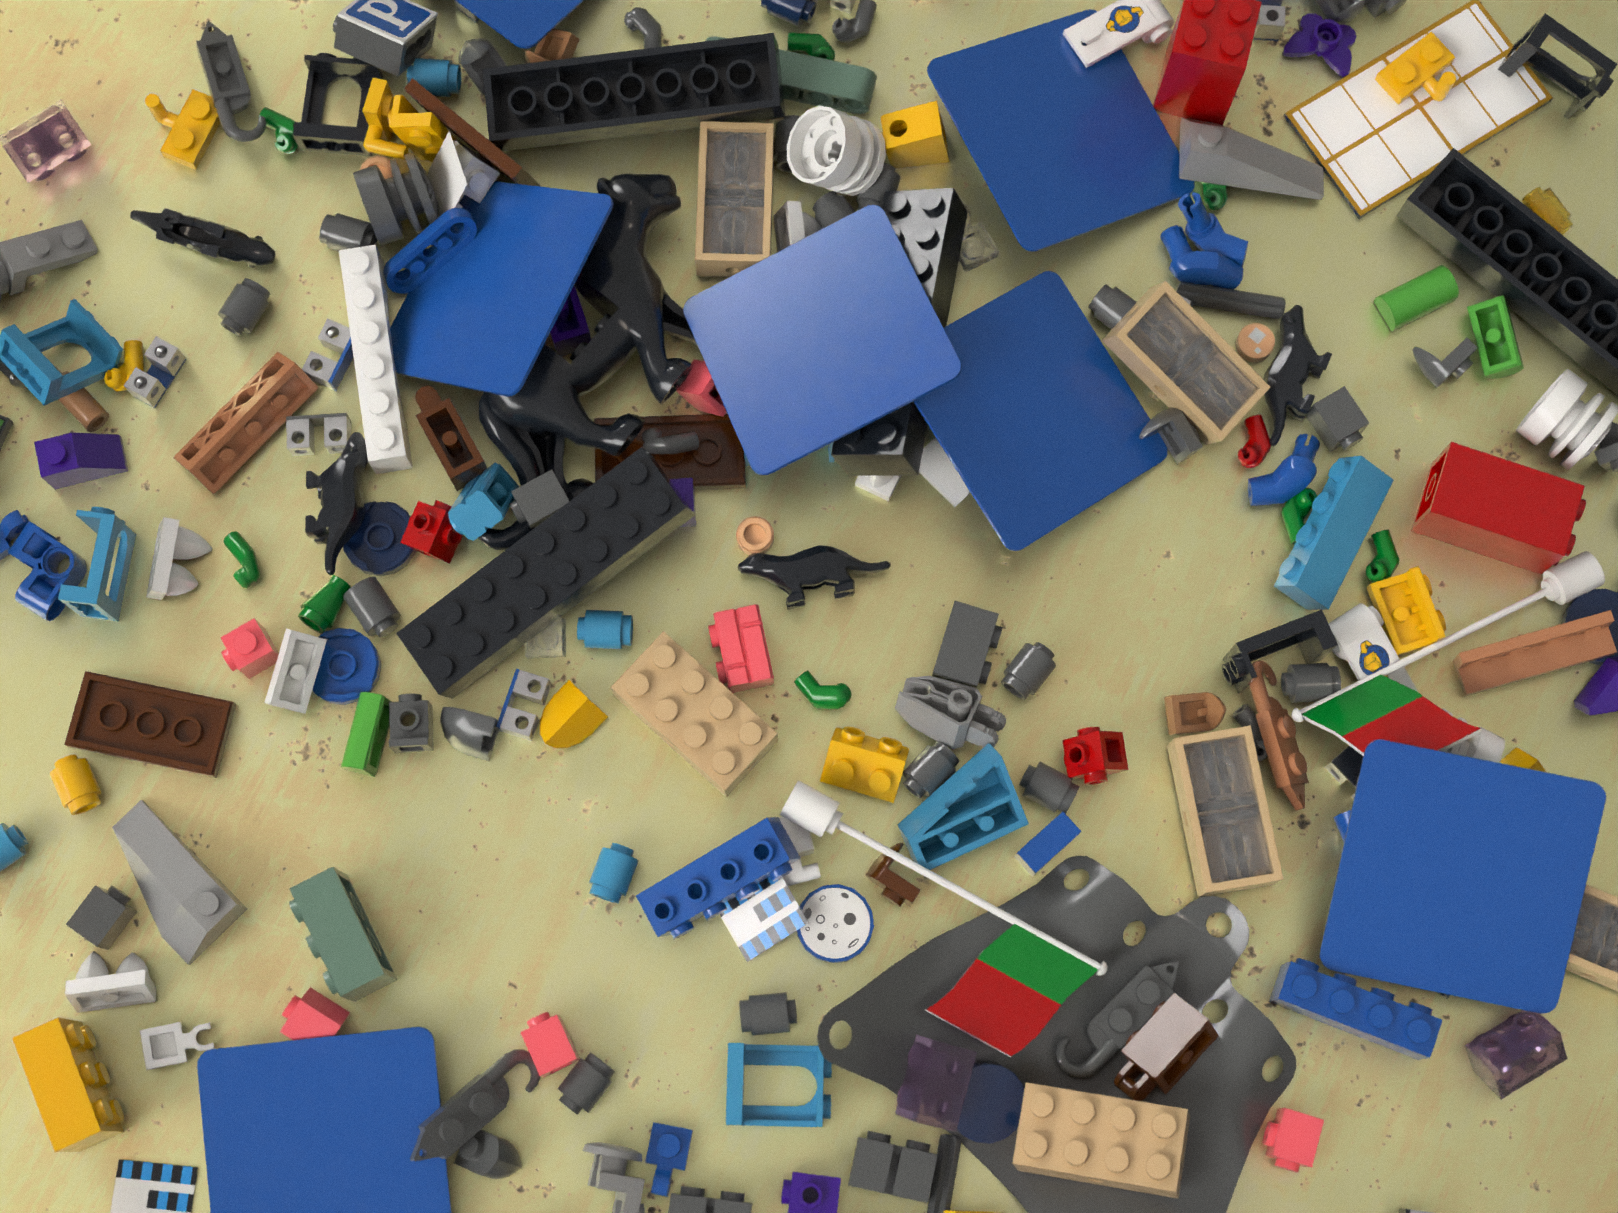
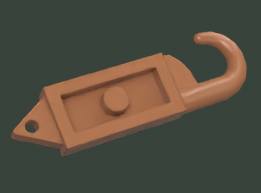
M1258 660L1252 663L1257 677L1249 685L1258 713L1255 716L1277 789H1283L1295 811L1305 808V784L1309 783L1306 774L1307 763L1297 745L1295 738L1296 726L1293 719L1288 715L1287 709L1282 708L1278 700L1268 695L1262 673L1265 674L1272 686L1277 684L1275 673L1266 662Z

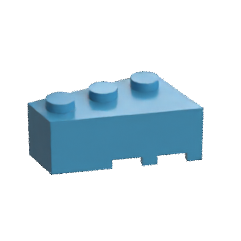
M988 743L897 826L911 859L931 870L1029 823L1002 756Z

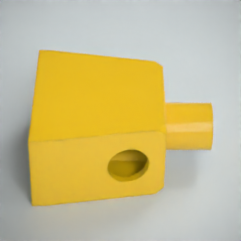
M937 101L881 116V133L885 140L886 154L890 165L897 169L950 162L945 127Z

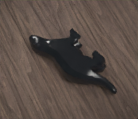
M164 208L162 213L133 210L130 214L131 219L156 231V239L171 244L176 243L205 255L227 261H244L250 268L272 264L275 259V251L263 241L261 236L251 238L239 230L213 221L183 215V213Z
M1295 305L1282 316L1280 322V349L1263 378L1270 386L1264 396L1274 423L1273 433L1269 441L1273 447L1277 445L1285 426L1286 410L1297 420L1303 421L1305 416H1307L1315 396L1307 394L1303 398L1302 386L1306 382L1309 373L1320 378L1332 356L1330 352H1326L1323 355H1318L1315 352L1305 330L1303 308L1300 305Z
M354 432L350 436L340 457L320 476L312 471H306L307 489L317 488L318 499H321L322 509L317 520L312 515L305 517V533L308 537L313 538L317 544H326L325 570L328 575H334L336 560L341 549L357 532L366 513L362 478L368 458L365 439L359 432Z
M818 545L789 556L754 553L738 564V571L744 575L767 580L789 595L786 598V606L790 610L805 606L803 590H814L824 585L835 587V600L853 596L855 594V581L849 576V573L872 574L889 569L891 564L888 561L879 563L860 561L840 549Z

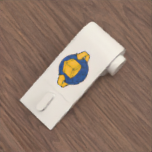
M1118 0L1065 29L1063 35L1087 68L1139 38H1142L1145 43L1154 42V44H1159L1172 34L1171 28L1174 25V19L1160 0Z
M1360 603L1328 623L1338 644L1332 652L1338 658L1347 660L1358 681L1400 660L1382 628L1384 624L1383 619L1373 606L1367 607L1365 604ZM1405 667L1385 676L1417 691Z

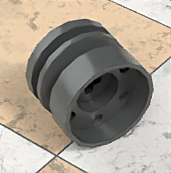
M413 152L404 155L409 168L408 172L401 173L396 158L390 160L392 177L387 179L384 178L377 165L353 172L364 207L380 246L403 239L401 221L408 219L414 230L420 233L422 228L418 215L425 213L429 224L438 218V202L428 175L415 158Z

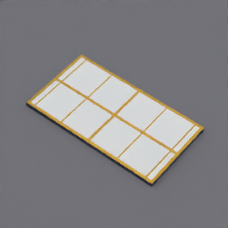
M1471 0L1290 109L1284 114V118L1317 163L1323 167V171L1347 202L1353 213L1360 219L1424 180L1453 148L1462 155L1468 153L1553 100V97L1526 63L1510 77L1498 70L1512 49L1513 44L1479 0ZM1432 31L1455 56L1453 63L1434 78L1439 81L1444 72L1450 71L1455 74L1456 81L1443 101H1435L1421 87L1398 105L1379 85L1375 77L1379 71Z

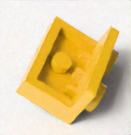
M404 95L394 96L393 107L388 114L389 128L421 161L428 160L433 162L449 131L432 112L419 113ZM451 134L452 140H453V142H454L456 139H455V137Z
M1419 566L1410 568L1406 573L1371 583L1366 587L1374 608L1377 609L1383 619L1384 624L1382 628L1398 656L1421 650L1445 638V619L1440 610H1435L1430 597L1433 593L1430 580L1425 574L1422 575Z
M836 727L831 738L820 782L894 803L909 748L902 746L900 741L893 738L882 737L877 739L867 736L862 730L855 727Z

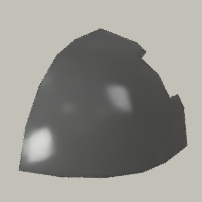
M443 707L440 723L444 736L452 747L468 756L486 761L490 760L499 732L496 727L498 720L494 717L460 708Z

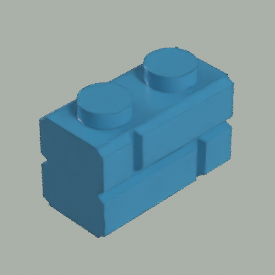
M495 462L484 470L481 475L468 482L448 511L452 527L459 534L465 535L468 540H476L488 528L491 529L503 520L510 508L509 504L514 501L511 491L517 489L519 485L501 464Z

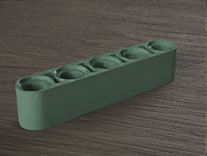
M713 36V37H708V38H706L705 41L728 39V38ZM779 49L784 99L815 106L831 107L853 114H865L869 111L877 80V75L872 70Z

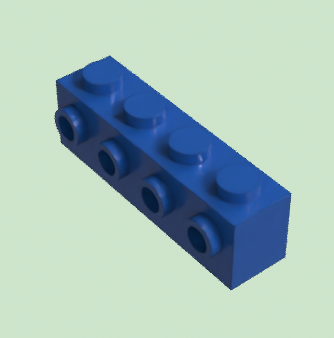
M767 817L639 893L636 897L657 937L672 935L673 939H677L694 929L692 922L704 916L706 920H709L727 910L724 903L737 896L738 900L741 901L758 892L760 888L757 884L770 877L773 882L793 871L790 864L801 858L779 817Z
M1297 958L1295 963L1290 961L1281 965L1269 1002L1417 1060L1431 1057L1443 1020L1431 1016L1433 1010L1429 1007L1414 1002H1409V1005L1405 1006L1393 1001L1394 994L1379 988L1372 987L1370 992L1356 987L1357 980L1340 973H1334L1333 977L1318 972L1319 965L1305 959Z

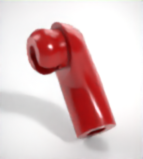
M1261 414L1253 415L1244 420L1249 440L1238 451V460L1246 468H1254L1260 465L1271 449L1270 438Z

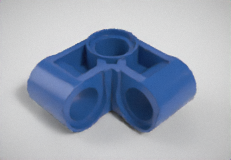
M29 521L7 552L33 568L29 576L23 580L17 589L15 600L44 620L52 621L60 615L66 606L58 600L61 584L78 586L85 577L87 565L79 554L58 542L59 539ZM69 558L70 565L68 569L63 573H58L59 563L63 559Z

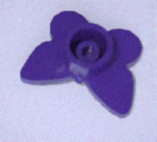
M1315 13L1304 15L1299 23L1300 31L1291 36L1283 49L1282 55L1286 57H1304L1316 54L1318 57L1322 56L1325 62L1338 75L1343 78L1347 76L1350 72L1352 54L1349 48L1354 45L1357 37L1355 30L1348 25H1339L1334 20L1323 19Z

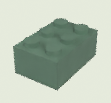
M331 867L289 888L294 898L289 901L290 908L299 923L304 921L311 935L306 937L307 944L316 959L321 957L324 961L327 971L323 973V977L333 995L338 993L340 997L356 1002L398 980L348 875L335 867Z

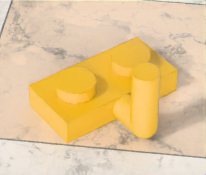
M1431 31L1379 71L1375 80L1398 105L1421 87L1435 101H1443L1454 85L1456 76L1453 72L1447 71L1442 74L1439 81L1434 77L1451 65L1455 56Z
M372 78L362 110L369 125L363 143L364 148L368 152L406 160L404 155L408 154V146L391 142L394 132L389 128L388 114L393 107L394 96L386 80Z
M192 89L180 114L177 115L166 110L158 95L149 94L145 98V104L155 120L172 128L160 152L164 157L196 170L220 125V119L212 97Z

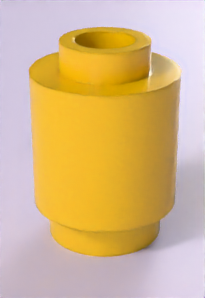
M74 754L61 758L54 763L55 769L49 774L63 807L69 808L71 815L85 813L101 804L99 798L101 790L87 758L78 759L77 755Z

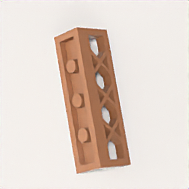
M277 352L173 458L211 493L215 494L286 422V416H292L319 387L295 362Z
M1611 610L1460 652L1454 658L1453 663L1464 696L1614 655L1617 653L1608 627L1615 621Z

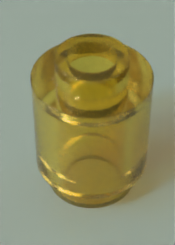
M1539 186L1521 199L1524 205L1562 235L1574 226L1569 219L1571 214L1551 188L1543 191Z

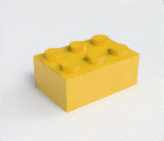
M58 1017L12 1038L55 1152H81L124 1132L121 1122L124 1121L123 1110L116 1099H111L106 1086L110 1084V1077L105 1065L102 1062H97L92 1049L96 1047V1040L88 1025L84 1026L80 1021Z

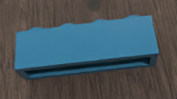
M1363 456L1339 458L1332 465L1328 473L1329 478L1322 492L1313 501V510L1307 522L1296 535V543L1289 557L1283 561L1279 568V576L1274 587L1306 610H1329L1394 481Z

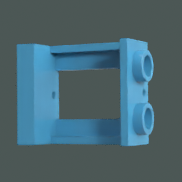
M76 299L70 301L67 315L64 318L26 334H23L13 324L2 329L0 334V360L44 406L104 379L105 373L108 370L118 368L123 348L119 345L118 341L113 336H110L95 320L94 316L89 311H86ZM75 343L81 345L89 352L91 362L63 376L41 352L59 344Z
M91 507V511L77 510L76 516L97 533L86 587L61 584L58 600L81 617L118 622L136 534L111 509ZM117 538H120L110 591L107 596L105 592Z
M728 1043L726 1125L823 1127V1119H831V1094H823V1079L831 1078L832 1063L823 1057L819 1046ZM744 1065L804 1067L811 1071L816 1079V1094L810 1102L801 1106L743 1105Z

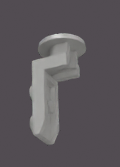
M83 221L71 222L0 242V302L1 294L9 293V295L24 292L28 276L81 262L97 254L98 248Z
M586 1143L582 1151L594 1153L588 1186L616 1191L612 1213H644V1205L641 1204L645 1179L625 1175L628 1160L642 1162V1154L634 1149L616 1144Z

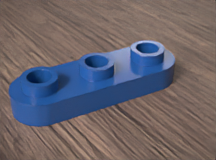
M463 208L447 210L394 255L383 268V275L388 288L399 294L414 291L466 247L477 234V226L472 214Z

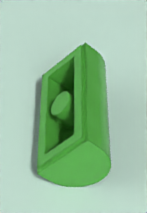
M1440 265L1376 297L1373 302L1391 332L1455 301L1459 295V290L1450 270Z
M1502 295L1468 306L1467 309L1484 376L1488 379H1497L1523 370L1524 366L1506 297Z
M360 692L341 768L373 777L377 775L390 725L389 702L392 701L385 696L370 692Z

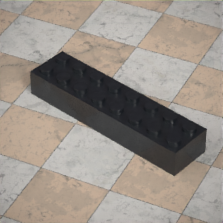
M774 33L483 69L489 141L502 151L700 128V121L749 122L785 117L779 46Z
M1453 148L1407 198L1397 217L1494 296L1504 295L1510 309L1618 395V279Z
M954 188L886 191L881 208L892 225L944 328L947 326L968 211ZM911 402L834 441L831 456L848 476L918 475L928 424L914 402Z
M641 447L396 634L437 693L453 699L695 516V513L653 456Z

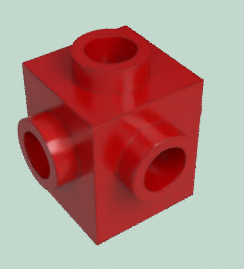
M435 500L433 506L418 501L413 514L409 518L408 526L400 543L424 555L450 564L457 546L463 537L450 523L448 511L452 506Z
M1088 727L1077 730L1076 737L1062 740L1064 763L1069 778L1084 779L1085 785H1093L1107 782V775L1128 770L1123 732L1100 731V727Z

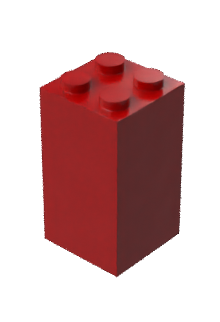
M1256 0L1182 1L1167 46L1153 107L1157 112L1182 118L1214 122L1221 125L1224 124L1246 70L1262 2Z
M1451 442L1431 463L1411 532L1541 575L1553 565L1556 566L1564 556L1568 557L1573 550L1576 535L1571 533L1574 522L1580 520L1586 506V500L1581 499L1585 486Z

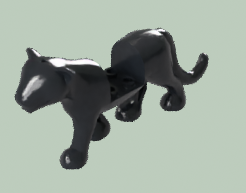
M624 173L616 175L610 180L606 178L598 179L596 185L598 193L609 195L613 200V208L575 282V287L583 298L604 316L594 329L597 334L588 344L583 341L577 346L570 356L571 364L544 344L523 387L518 393L507 397L483 392L479 401V420L490 440L512 465L521 486L553 470L569 501H571L591 486L593 482L583 478L572 480L569 483L566 482L563 473L566 438L578 446L600 449L615 457L621 455L634 441L643 428L644 419L638 415L627 413L619 416L613 424L599 425L588 417L579 397L595 390L612 377L629 360L636 349L650 390L661 405L682 385L693 368V364L682 358L667 359L664 334L686 340L696 346L698 345L684 316L683 308L667 294L660 277L646 257V244L649 234L660 221L681 208V200L677 196L675 182L669 175ZM516 520L513 525L502 530L488 528L478 538L480 542L490 548L506 550L533 529L529 527L527 521L519 524L518 520Z

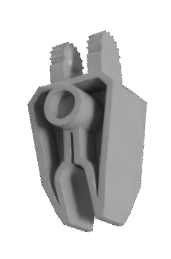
M933 676L907 678L903 692H899L895 707L896 711L911 727L943 743L952 750L963 747L965 741L977 746L981 745L982 747L990 743L992 747H995L999 739L996 731L1002 730L1006 724V718L1002 712L1000 713L998 710L995 711L991 707L980 704L982 695L977 688Z

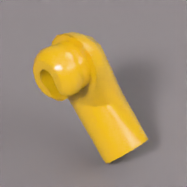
M128 340L124 342V363L118 369L112 368L105 373L104 381L108 387L113 388L115 391H125L127 389L124 387V384L134 369L138 368L144 371L143 343L141 341Z

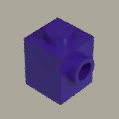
M793 1172L792 1180L784 1179L781 1204L789 1205L788 1213H837L841 1178Z

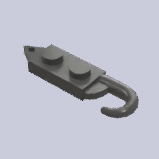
M208 21L201 40L196 41V45L221 126L226 135L233 140L251 142L258 139L264 133L266 128L265 117L260 116L258 118V125L253 130H242L236 125L233 114L244 111L251 104L249 86L233 36L226 35Z
M1174 961L1154 967L1144 966L1090 1021L1088 1036L1096 1050L1083 1063L1074 1064L1069 1061L1066 1055V1047L1070 1042V1038L1064 1036L1058 1043L1056 1058L1060 1068L1069 1076L1076 1078L1089 1077L1098 1072L1126 1044L1130 1035L1140 1030L1150 1020L1155 1008L1172 996L1179 962ZM1168 966L1172 967V973L1167 972Z
M518 1049L504 1054L486 1071L474 1077L418 1126L420 1134L410 1160L420 1161L436 1157L447 1160L505 1109L509 1101V1089L503 1076L517 1064L522 1063L528 1066L531 1077L525 1089L527 1092H532L539 1083L540 1075L530 1053L526 1050ZM422 1149L423 1154L420 1156L419 1152Z

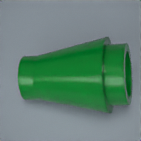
M332 575L326 584L300 606L302 611L298 615L299 619L318 633H324L327 628H332L344 602L343 596L351 588L350 585L340 577Z

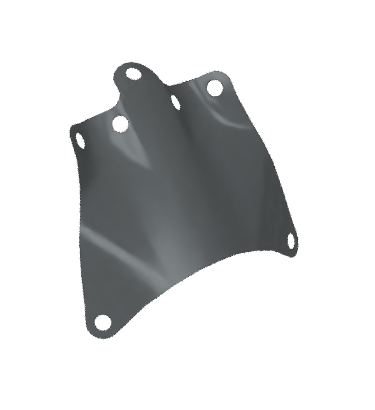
M1073 856L1065 859L1039 883L1003 905L998 906V908L1100 964L1102 961H1105L1108 966V970L1104 975L1098 976L1095 973L1068 996L1039 1035L1018 1053L1009 1057L925 1011L950 992L980 953L1013 925L989 911L931 939L889 967L851 997L832 1008L824 1015L819 1025L817 1035L818 1046L826 1060L885 1086L924 1112L951 1135L960 1137L961 1143L1016 1197L1028 1213H1226L1250 1148L1270 1108L1287 1088L1296 1070V1057L1272 1021L1232 986L1230 979L1232 968L1249 942V927L1246 917L1225 898L1205 896L1192 901L1173 915H1158L1124 879L1087 856ZM1075 869L1086 870L1089 873V881L1083 888L1071 891L1064 886V878L1070 871ZM1213 913H1225L1231 919V931L1225 937H1214L1207 931L1206 921ZM1133 921H1141L1146 927L1143 940L1137 945L1128 946L1123 940L1125 928ZM1178 961L1179 965L1173 991L1201 1014L1205 1005L1212 1000L1221 999L1228 1005L1226 1017L1218 1023H1211L1219 1036L1166 1095L1155 1087L1141 1101L1184 1108L1189 1111L1190 1122L1179 1199L1018 1171L1012 1164L1018 1128L1004 1140L991 1144L976 1143L960 1134L949 1120L947 1112L948 1101L946 1099L948 1088L954 1077L966 1066L983 1062H996L1014 1072L1023 1084L1024 1090L1026 1083L1131 1100L1114 1085L1116 1075L1128 1063L1121 1052L1126 1044L1098 1072L1085 1078H1076L1065 1073L1057 1062L1056 1050L1061 1039L1064 1036H1068L1070 1042L1066 1047V1055L1069 1061L1074 1064H1081L1087 1060L1096 1050L1088 1036L1090 1021L1146 965L1154 967ZM1170 966L1167 967L1168 973L1173 972V969ZM838 1021L847 1022L852 1031L851 1041L843 1049L834 1048L829 1039L830 1029ZM1272 1056H1279L1283 1061L1282 1073L1275 1081L1268 1082L1264 1080L1262 1069L1265 1062ZM1140 1074L1134 1081L1137 1083L1142 1075Z

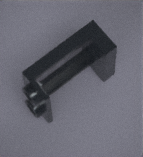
M1545 13L1516 41L1498 70L1510 77L1524 63L1528 64L1575 97L1564 114L1566 118H1570L1579 109L1585 112L1596 97L1600 99L1607 92L1614 81L1609 76L1617 66V63ZM1547 36H1552L1590 63L1596 71V76L1587 77L1580 75L1542 49L1541 45Z
M319 53L316 56L305 55L304 61L309 72L301 122H295L293 137L300 151L372 157V152L365 150L363 145L369 125L362 110L372 78L383 80L380 68L355 57L352 59L338 58L329 53ZM338 80H353L361 88L357 127L322 124L328 89Z
M1319 610L1237 642L1223 658L1225 664H1222V672L1227 683L1230 686L1234 685L1237 693H1241L1257 677L1251 663L1252 661L1298 644L1306 664L1322 661L1338 644L1323 611Z

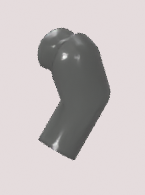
M860 0L855 18L850 20L847 18H843V20L837 19L832 25V31L836 39L840 42L849 43L867 35L871 28L877 4L872 0Z
M635 7L632 11L626 13L624 18L625 25L632 31L639 30L644 35V49L662 47L661 25L646 9Z
M650 428L642 434L643 448L650 454H679L699 448V440L695 431L662 437L660 429Z
M1244 704L1233 713V718L1241 727L1251 725L1258 761H1263L1268 756L1255 716L1256 713L1248 704ZM1244 742V749H1245V753H1246V755H1247L1246 746H1245V742Z

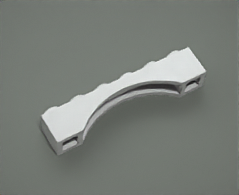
M376 244L339 250L368 462L375 474L411 469L413 465L409 437L392 350L388 290L383 275L384 262Z

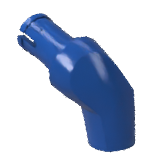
M1192 192L1195 203H1193L1189 193L1183 195L1179 199L1178 207L1187 221L1185 227L1186 235L1200 251L1219 253L1243 266L1248 241L1226 234L1217 217L1207 212L1199 193Z
M1172 226L1161 233L1160 238L1172 260L1169 270L1177 280L1227 289H1235L1241 283L1243 266L1216 252L1192 251L1182 226Z
M1308 434L1299 435L1295 441L1292 455L1284 459L1273 473L1248 479V499L1251 506L1285 503L1303 491L1312 482L1317 472L1313 462L1320 447V442L1315 436H1311L1309 445L1306 446Z

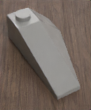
M1188 118L1181 119L1179 179L1322 200L1324 196L1322 166L1221 124Z
M140 800L112 828L161 937L188 965H191L247 908L143 800Z

